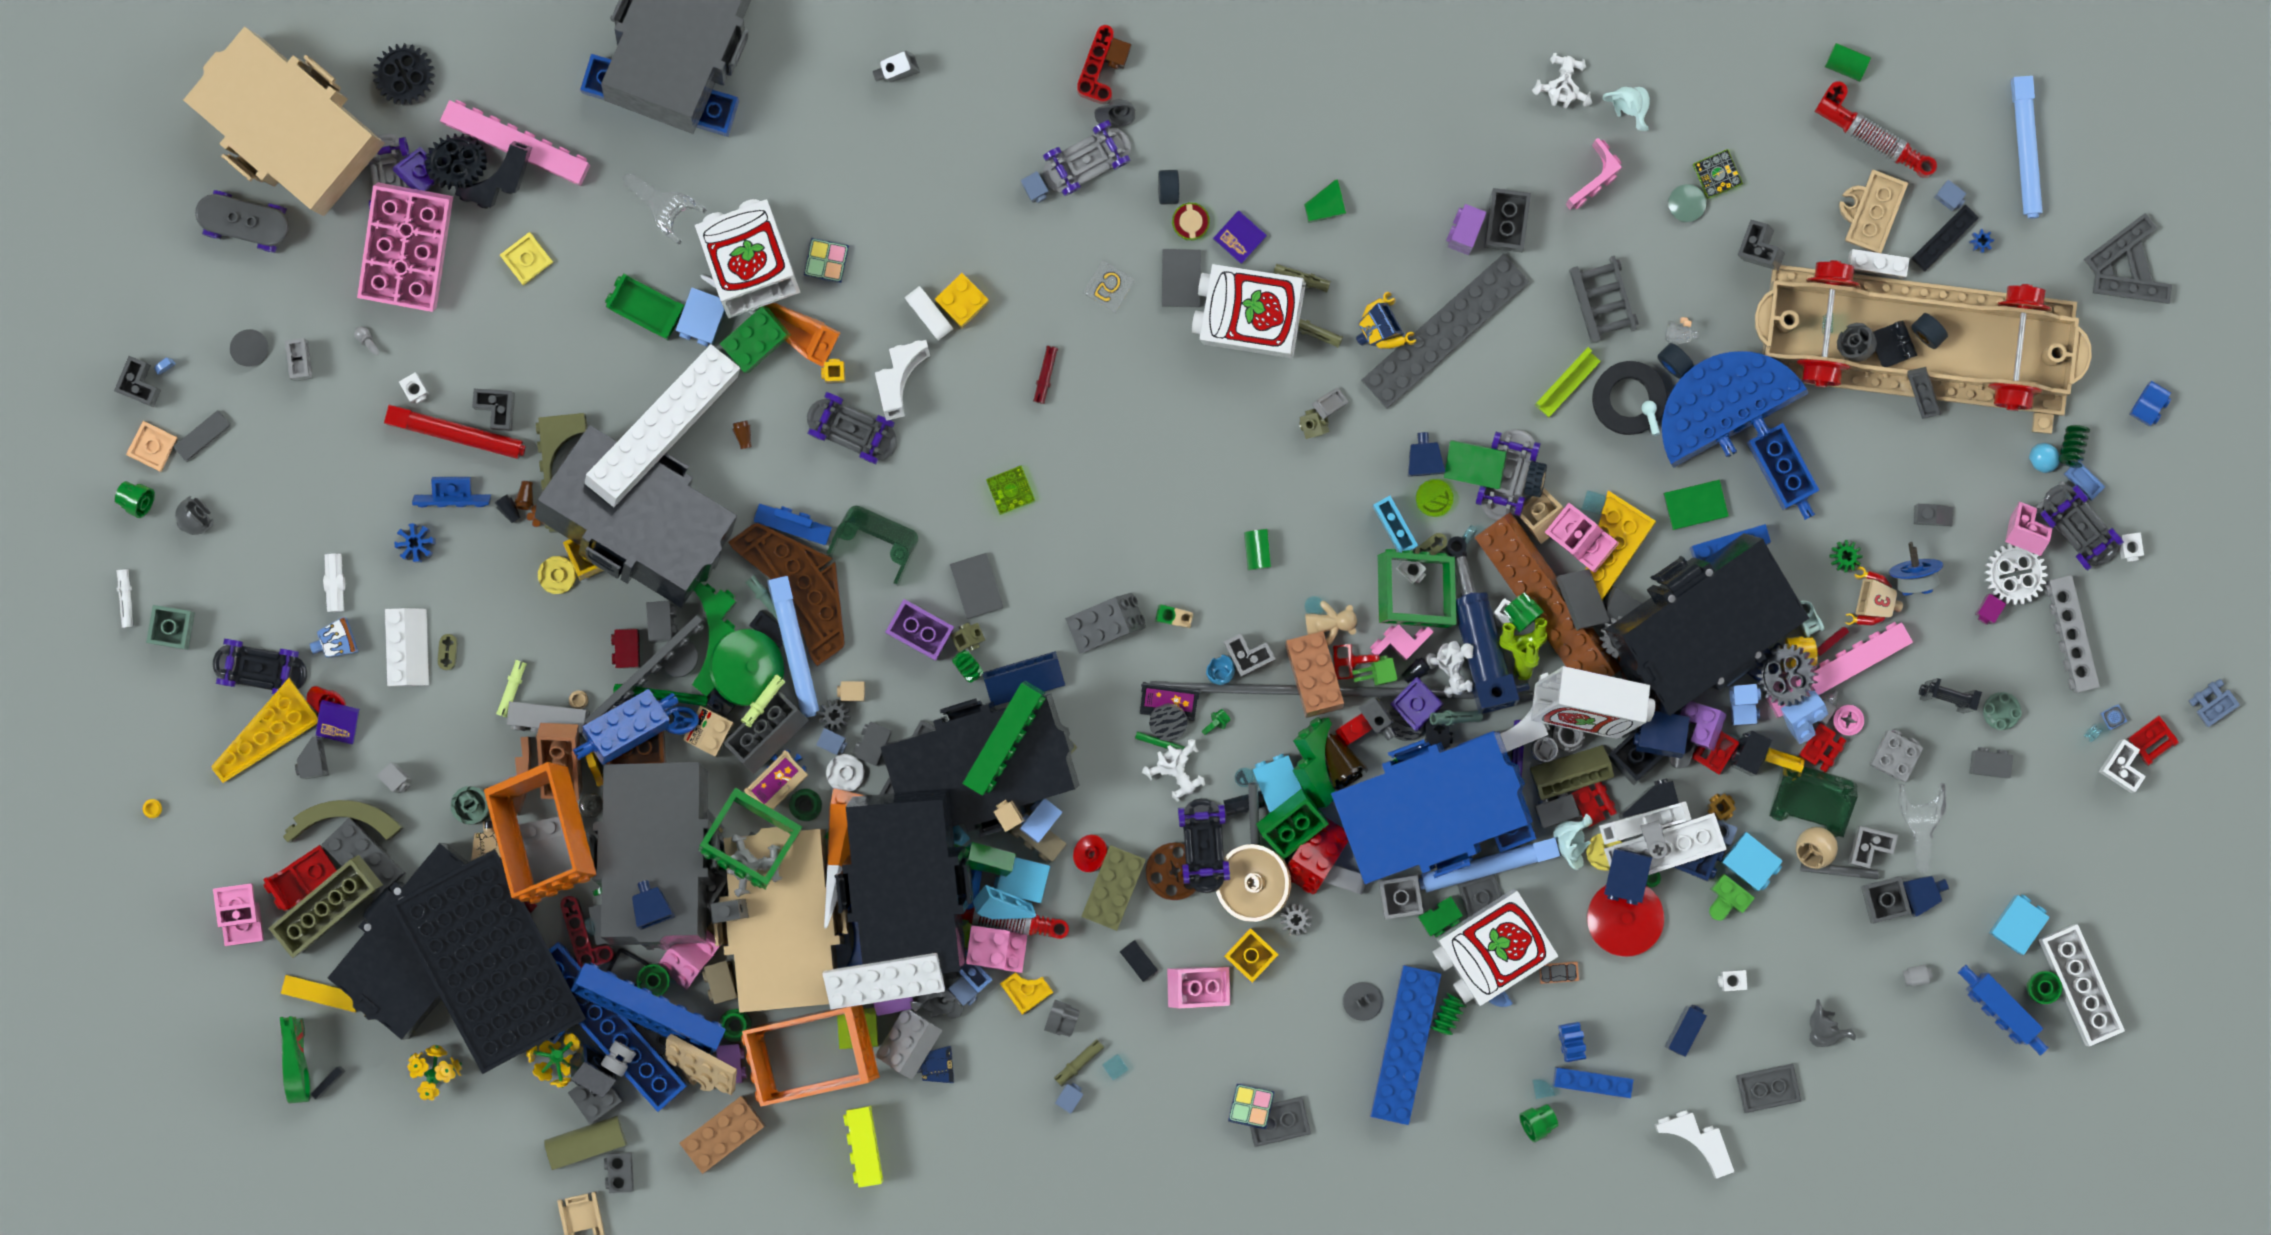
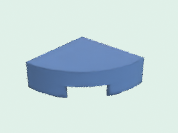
M1505 991L1489 1000L1491 1004L1498 1007H1507L1513 1004Z

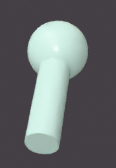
M1645 401L1641 407L1642 412L1648 417L1652 435L1657 436L1660 434L1655 417L1657 406L1653 401Z

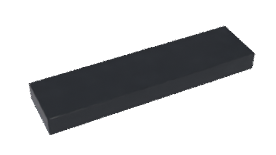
M1965 204L1911 259L1925 272L1979 217Z

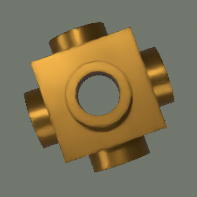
M1717 793L1709 799L1711 803L1707 805L1709 808L1707 812L1708 814L1715 813L1717 820L1721 821L1723 819L1726 821L1734 815L1732 812L1736 810L1734 807L1735 802L1730 795H1719ZM1718 804H1722V805H1723V810H1722V811H1718V809H1717V805H1718Z

